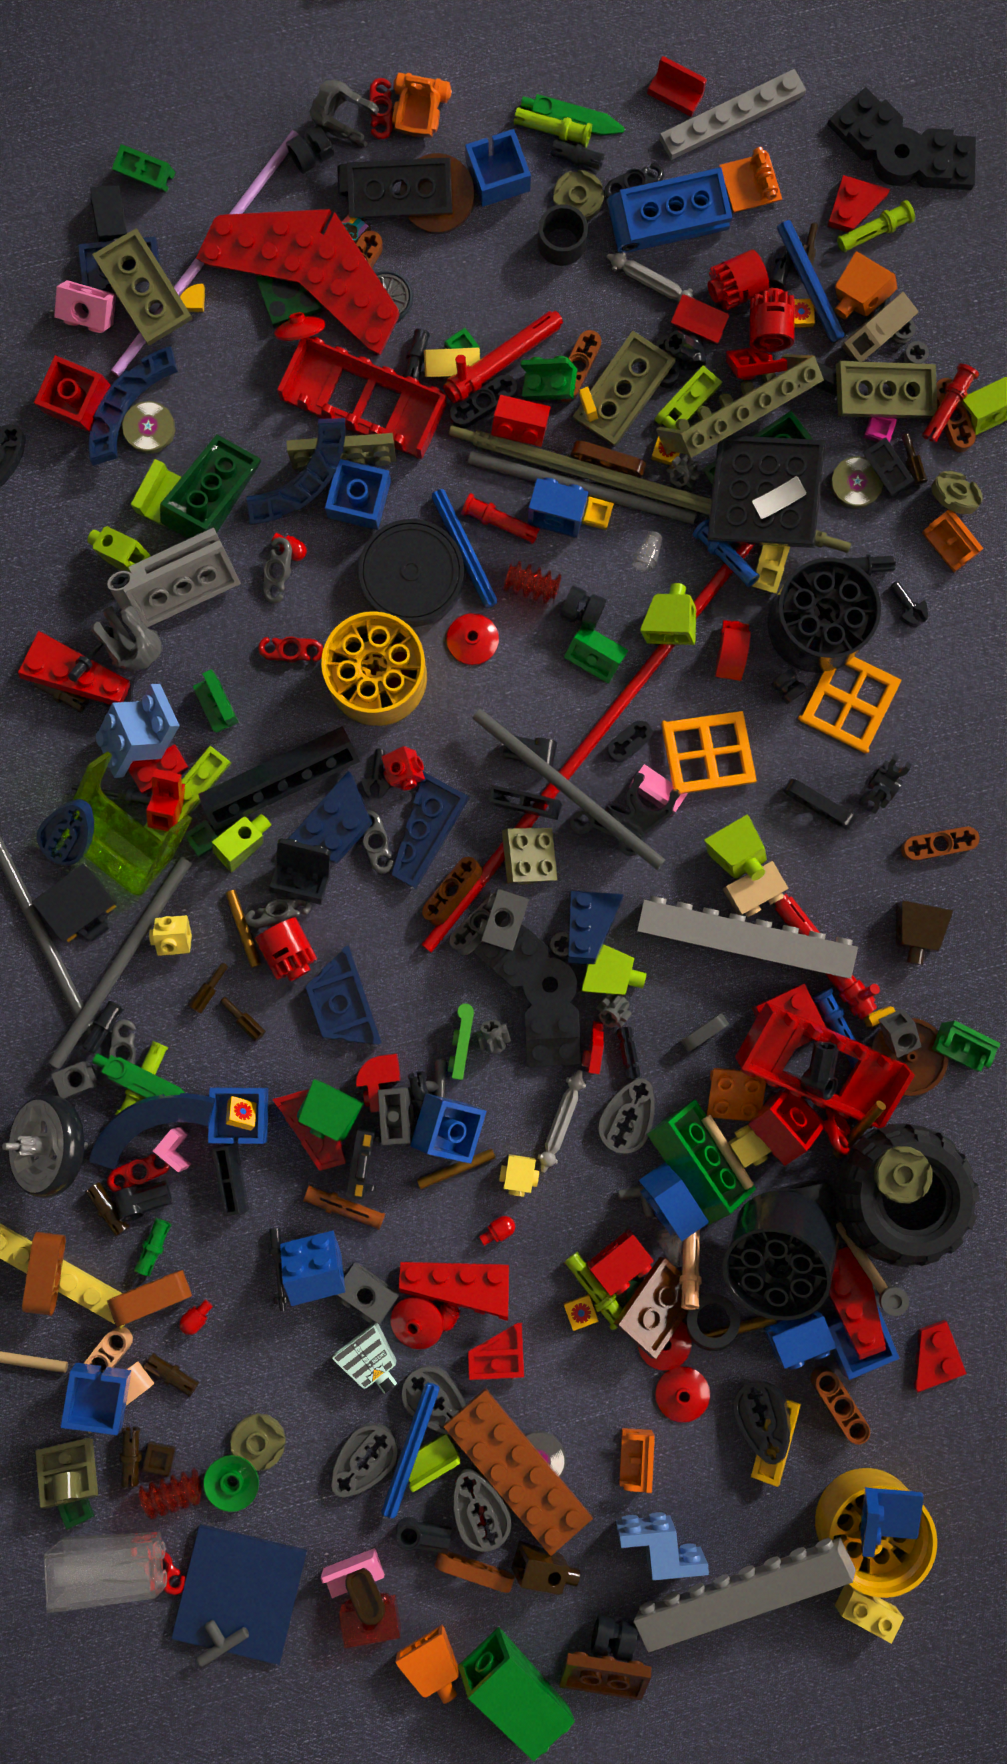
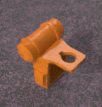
M398 72L393 82L395 94L400 95L399 101L395 102L393 108L392 124L395 125L394 130L414 137L432 138L433 133L437 132L439 125V103H447L451 97L450 82L442 81L438 78H424L412 75V73L404 74Z

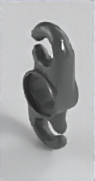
M282 537L275 538L271 545L276 547L278 544H283V554L279 555L275 549H271L270 560L264 566L263 594L265 599L273 604L279 603L283 599V595L279 594L276 597H272L270 593L272 587L276 586L280 592H283L285 589L284 583L291 574L292 547L290 542ZM276 563H279L283 570L279 578L274 577L272 573L273 566Z
M367 810L369 816L374 819V825L369 827L363 834V843L371 867L376 872L385 874L390 872L395 864L393 860H389L385 867H380L377 862L382 856L386 858L392 857L388 848V838L380 816L374 811ZM373 835H380L383 838V845L378 849L369 847L368 842Z
M295 898L277 899L269 902L266 908H259L257 910V913L262 915L261 918L252 919L255 911L250 910L246 914L245 920L249 926L255 928L273 926L291 917H298L300 911L295 910L298 906H305L302 913L307 915L311 911L312 905L311 902ZM276 910H284V911H285V912H284L283 914H281V915H273V914H272V913H273L274 911H276Z
M122 1019L117 1021L112 1028L109 1055L116 1057L118 1047L122 1045L127 1046L130 1050V1056L127 1061L135 1065L136 1048L133 1043L135 1039L134 1033H130L127 1037L119 1035L121 1027L126 1026L129 1030L133 1031L135 1030V1025L129 1020ZM110 1080L115 1086H117V1087H124V1086H122V1085H120V1084H118V1083H116V1082Z

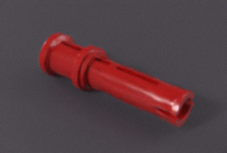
M963 363L958 364L955 377L945 387V397L927 428L922 433L924 439L927 440L931 432L934 431L929 442L937 443L960 400L962 401L967 397V390L970 384L979 376L978 371L973 367Z
M472 493L468 495L461 512L463 516H472L480 520L483 525L490 523L534 544L540 528H536L497 510L494 503L490 502L488 504L475 498Z

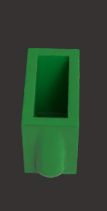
M313 1079L312 1085L298 1110L297 1119L300 1123L311 1128L309 1131L311 1134L321 1139L328 1136L336 1141H343L346 1139L364 1103L318 1079Z

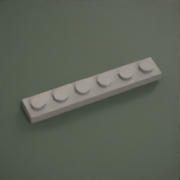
M793 69L660 133L659 139L669 158L673 160L805 96L806 88L796 70Z

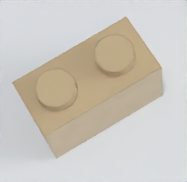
M773 861L762 866L765 874L760 879L753 881L749 875H746L723 888L737 915L745 913L748 918L761 910L759 905L767 900L771 905L784 898L782 892L789 888Z

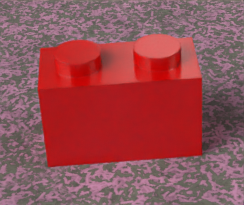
M500 395L493 418L491 435L542 447L551 406Z

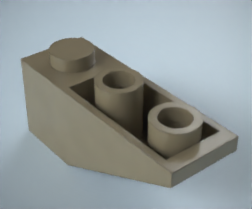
M903 291L840 345L852 361L862 362L919 311Z

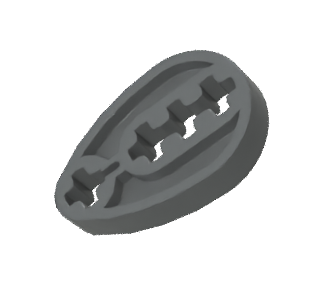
M642 1078L634 1079L623 1086L605 1106L598 1121V1133L602 1142L612 1151L623 1154L632 1153L640 1149L647 1141V1133L652 1128L655 1105L653 1089L649 1081ZM644 1083V1089L647 1090V1094L637 1098L634 1104L636 1091L633 1090V1087ZM632 1107L634 1109L633 1113L637 1115L636 1119H630L628 1122L631 1130L630 1132H624L622 1138L626 1140L624 1145L619 1144L617 1147H614V1141L611 1137L612 1135L617 1136L620 1132V1129L616 1127L617 1123H623L625 1120V1116L622 1115L623 1110L628 1111Z
M435 1365L419 1366L412 1370L404 1381L402 1388L403 1404L414 1417L423 1390L419 1386L416 1389L412 1387L414 1383L413 1377L417 1379L423 1377V1385L427 1382L438 1385L440 1390L437 1399L440 1397L444 1398V1407L437 1406L433 1408L427 1427L450 1435L443 1427V1424L466 1405L463 1395L454 1380L442 1368Z
M366 1423L357 1427L351 1433L338 1455L333 1470L331 1486L335 1495L345 1498L359 1494L374 1486L391 1471L397 1459L398 1444L390 1429L379 1423ZM383 1434L386 1435L385 1442L387 1445L380 1444L376 1451L378 1455H370L367 1461L369 1466L362 1465L358 1467V1459L356 1457L363 1458L366 1455L367 1448L365 1446L372 1447L375 1444V1435L379 1437ZM353 1473L349 1482L350 1488L346 1486L342 1489L339 1488V1478L344 1480Z
M463 1469L457 1475L454 1489V1512L460 1536L474 1550L481 1552L495 1550L509 1536L511 1529L509 1509L503 1498L484 1476L473 1469ZM468 1476L470 1480H476L473 1482L474 1495H472L471 1490L467 1486H461L464 1483V1477ZM475 1503H479L480 1506H486L484 1508V1516L486 1519H492L489 1522V1529L492 1533L497 1532L494 1535L495 1540L492 1542L488 1538L483 1539L485 1528L483 1525H477L480 1522L479 1513L472 1512L475 1509Z

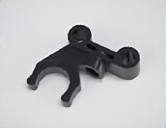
M637 773L631 788L626 794L631 812L611 804H607L604 810L645 843V834L673 813L676 800L681 793L678 789H672L669 801L665 806L658 809L648 808L642 804L638 795L639 786L644 781L645 775ZM578 808L571 816L570 825L576 833L586 834L592 828H595L617 838L582 808ZM585 815L589 818L590 822L583 825L579 822L578 818ZM619 840V849L623 854L627 856L637 855Z

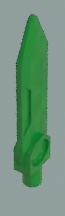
M539 94L536 95L535 99L523 96L521 101V107L530 109L535 113L560 120L569 117L572 118L573 122L584 125L590 123L592 124L591 133L597 135L619 134L625 131L621 124L606 113Z
M97 1053L93 1058L92 1063L103 1068L101 1072L107 1075L108 1079L146 1098L161 1094L168 1096L185 1093L180 1087L121 1057L116 1058L110 1055L108 1059Z

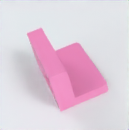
M644 764L638 772L645 775L644 781L639 786L638 794L657 807L662 808L669 801L673 785L666 778ZM634 779L630 783L629 788H631ZM688 793L680 794L670 816L675 814Z
M182 1127L171 1129L153 1150L154 1153L177 1172L188 1169L191 1165L190 1162L175 1151L189 1134Z
M373 1548L323 1568L321 1581L322 1583H327L331 1597L334 1598L348 1592L345 1580L351 1572L366 1568L372 1573L375 1581L384 1578L385 1574L376 1549Z

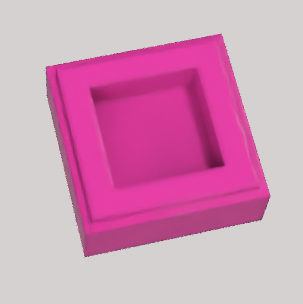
M870 417L863 438L878 443L886 437L890 442L897 419Z

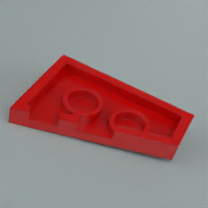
M309 1089L272 1099L319 1171L346 1164L341 1141H336L328 1136L321 1139L309 1132L311 1128L300 1123L297 1119L298 1110Z

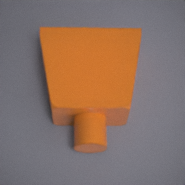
M856 251L835 286L837 299L840 301L834 309L835 313L842 319H847L853 310L863 316H868L897 290L895 274Z
M443 1625L397 1652V1666L422 1697L426 1698L437 1692L441 1701L445 1704L457 1696V1692L451 1682L458 1678L459 1668Z

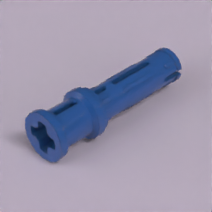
M710 519L704 520L694 530L693 537L700 539L708 547L707 551L710 554H717L747 587H751L757 582L760 575L728 543L708 542Z
M832 987L812 996L813 1002L816 1003L822 1014L823 1022L829 1024L832 1031L856 1041L843 1018V1007H839L832 994ZM845 1054L851 1064V1068H854L859 1059Z

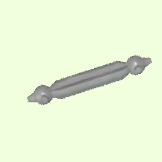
M625 252L607 255L613 266V271L623 269L626 275L670 299H678L680 301L684 294L694 298L691 288L682 291L678 284L636 261L626 260Z
M578 1070L570 1078L567 1077L566 1082L569 1089L563 1094L545 1143L546 1151L538 1154L541 1171L544 1173L549 1167L558 1163L554 1154L561 1147L578 1101V1091L586 1087L581 1070Z

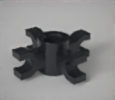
M896 754L892 756L890 762L885 760L881 767L877 769L867 785V788L871 789V791L864 793L859 800V804L862 806L868 800L874 802L871 810L874 814H876L880 807L885 808L893 799L903 783L899 777L905 776L912 764L907 762L904 767H897L895 763L899 756Z

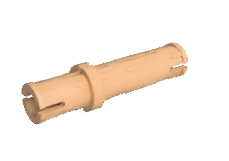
M700 1229L683 1240V1267L679 1283L682 1284L681 1308L686 1310L699 1309V1285L702 1283V1278L699 1276Z

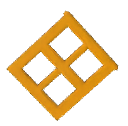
M853 657L845 665L860 672L850 694L829 684L836 669L824 671L803 714L798 719L863 753H869L868 748L900 685L901 679ZM866 676L887 686L877 707L856 698ZM824 694L844 704L834 726L814 716ZM850 708L871 717L861 739L841 730Z
M743 711L669 722L662 721L661 727L673 789H678L681 794L757 782ZM734 724L738 745L713 748L709 727ZM698 729L702 750L678 753L674 732ZM739 752L743 774L719 777L715 756ZM704 757L708 779L683 782L679 761Z

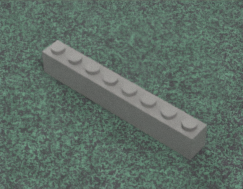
M651 896L650 901L644 900L637 930L639 932L849 979L852 977L858 950L857 946H852L853 940L836 937V942L825 940L826 934L810 931L809 936L798 934L799 928L783 925L782 930L771 928L772 922L756 919V924L745 922L746 916L730 913L729 918L718 916V910L705 907L703 912L692 910L693 905L677 901L676 906L666 904L667 899Z
M826 1538L819 1541L815 1547L795 1549L789 1556L781 1559L778 1556L772 1557L765 1561L764 1565L755 1568L753 1565L744 1567L738 1574L732 1576L728 1574L721 1575L710 1584L704 1585L699 1583L692 1586L687 1592L681 1594L678 1592L670 1593L663 1600L656 1603L653 1600L647 1601L639 1607L634 1623L649 1653L853 1583L856 1569L841 1538L835 1540Z

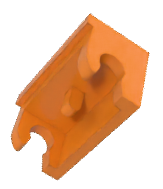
M949 509L929 524L922 532L953 572H956L984 549L956 513Z
M622 1428L619 1485L624 1487L625 1491L652 1493L655 1439L652 1430Z

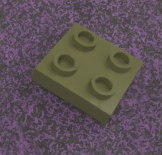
M552 828L502 830L507 883L522 885L557 880Z
M86 1438L35 1450L40 1508H50L98 1496L93 1439Z

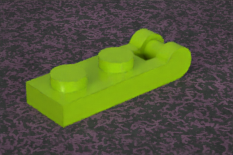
M703 365L658 413L654 420L659 425L663 424L667 428L677 430L676 421L670 417V414L674 411L680 416L678 419L689 421L696 414L698 408L703 406L721 387L722 381Z

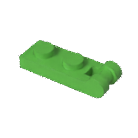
M462 1004L458 1008V1015L462 1019L460 1030H454L452 1045L457 1046L456 1056H450L448 1072L453 1073V1079L463 1080L474 1015V1010L469 1004Z

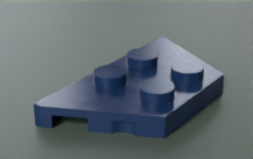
M349 771L288 838L294 839L299 843L324 847L331 852V862L336 864L372 825L362 796L356 786L355 778Z
M349 945L345 946L305 986L322 1037L377 1045L382 1044Z

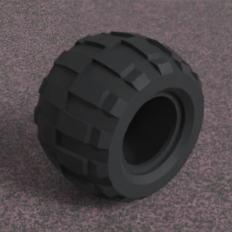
M900 1123L873 1129L862 1135L853 1147H849V1154L843 1155L838 1175L835 1174L833 1190L835 1191L836 1203H834L838 1221L842 1223L846 1230V1235L857 1247L871 1257L890 1265L908 1267L911 1265L925 1266L938 1262L942 1255L946 1253L952 1254L964 1243L963 1236L968 1229H973L977 1219V1215H974L975 1203L980 1201L978 1184L973 1181L971 1175L973 1174V1169L964 1154L959 1152L954 1142L941 1133L926 1127ZM895 1146H909L920 1151L928 1160V1163H930L932 1172L936 1175L939 1184V1200L935 1213L918 1230H908L899 1227L888 1217L884 1210L882 1193L874 1179V1167L878 1158L887 1149Z

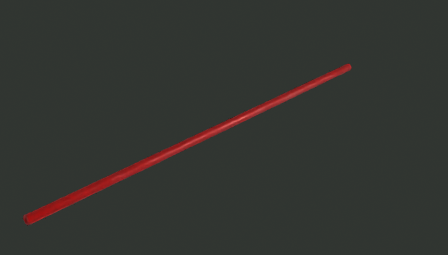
M739 544L735 551L744 559L755 544ZM725 563L694 600L696 619L732 575L733 571ZM659 644L559 770V773L567 780L571 778L675 647V644ZM549 783L540 795L555 798L560 790ZM534 802L531 807L545 810L548 805ZM525 813L513 829L531 828L540 816ZM503 842L482 867L483 872L480 879L443 924L436 926L421 944L428 951L433 952L505 861Z

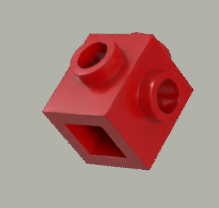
M402 746L382 756L385 767L384 776L391 786L406 791L415 788L418 782L425 780L422 771L424 770V765L415 750Z

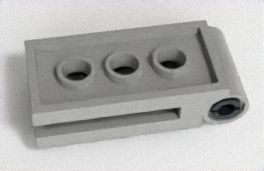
M214 528L130 566L131 573L119 571L113 574L107 582V586L121 610L129 605L137 608L141 621H143L146 627H150L241 584Z

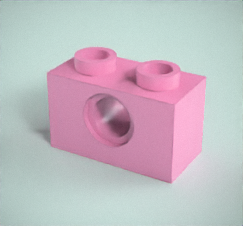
M66 280L58 285L56 289L55 318L64 320L63 322L68 325L77 326L80 324L87 326L92 332H104L114 324L116 294ZM82 303L87 306L89 314L83 310Z

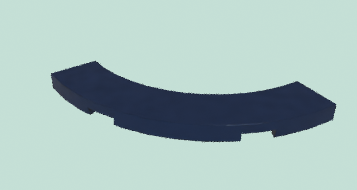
M171 346L141 359L140 364L130 371L126 370L106 392L93 418L95 420L92 431L89 432L88 451L89 459L93 466L118 458L117 438L119 428L126 412L136 398L157 381L178 372Z
M345 418L318 419V439L314 452L307 465L293 480L271 492L247 496L249 524L277 520L294 510L298 511L323 491L335 474L343 453Z
M190 1093L168 1096L161 1094L148 1097L130 1105L117 1114L104 1128L92 1149L89 1162L115 1169L125 1146L139 1133L156 1125L172 1122H189L208 1126L215 1098Z

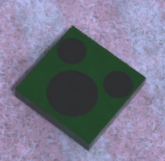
M262 275L256 277L274 328L289 321V316L293 313L303 312L304 316H311L322 312L320 302L298 282Z

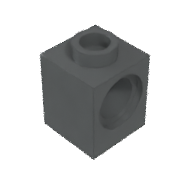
M903 1008L878 1019L885 1044L897 1058L922 1047L916 1024Z
M88 1061L77 1063L51 1074L59 1096L64 1099L97 1087V1071L93 1065H89ZM75 1072H79L83 1078L82 1084L79 1087L72 1083V1076Z

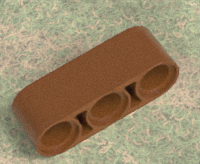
M44 1232L35 1233L23 1296V1312L53 1315L57 1302L65 1251V1235Z
M179 1270L107 1300L115 1326L119 1327L192 1296L184 1271Z
M825 1366L815 1368L811 1373L810 1381L839 1429L851 1443L857 1445L865 1443L870 1437L869 1425L839 1377L830 1368ZM825 1375H830V1384L827 1387H820V1379ZM840 1399H845V1408L835 1411V1403ZM855 1423H860V1431L857 1434L851 1435L849 1433L850 1427Z

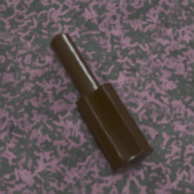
M811 223L806 245H802L812 267L816 254L814 241L818 228L817 223Z
M906 433L902 436L908 456L905 463L914 479L913 486H919L928 480L920 455L916 456L910 434Z
M221 963L208 984H202L190 1004H188L191 1009L202 1014L217 990L214 988L227 970L228 965Z
M226 997L220 1000V1003L237 1019L236 1024L254 1042H257L264 1036L266 1030L248 1013L245 1012L243 1014Z

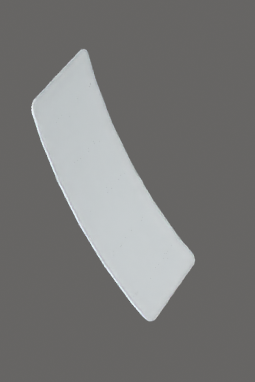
M795 476L783 485L753 500L752 503L760 518L763 519L805 496L806 491L799 478Z

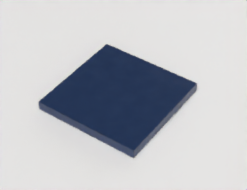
M200 1524L171 1639L212 1648L215 1644L204 1628L205 1624L210 1620L215 1621L224 1638L245 1627L249 1632V1637L228 1650L227 1653L280 1665L307 1550Z

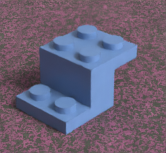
M150 684L142 701L112 703L108 713L105 715L104 721L96 733V742L101 747L106 765L110 768L114 778L124 777L132 761L161 759L180 725L161 684Z
M656 1512L649 1514V1517L638 1518L637 1515H626L622 1517V1520H616V1530L621 1548L646 1546L647 1564L652 1580L709 1575L708 1562L701 1546L696 1547L695 1544H683L678 1549L677 1533L670 1515L666 1516L665 1513Z

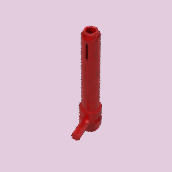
M548 311L471 366L466 365V357L464 355H457L455 358L457 374L449 377L447 383L443 385L447 397L453 403L468 398L470 392L475 393L488 379L560 330L563 324L561 315L557 311Z
M785 894L784 898L774 903L776 906L775 910L787 926L799 928L798 934L809 936L810 931L820 933L792 896L789 898ZM825 973L839 991L838 996L841 1000L849 1004V1010L854 1016L857 1015L861 1020L877 1008V1005L874 1003L875 998L873 997L880 992V987L877 984H872L865 988L861 980H856L853 974L851 979Z

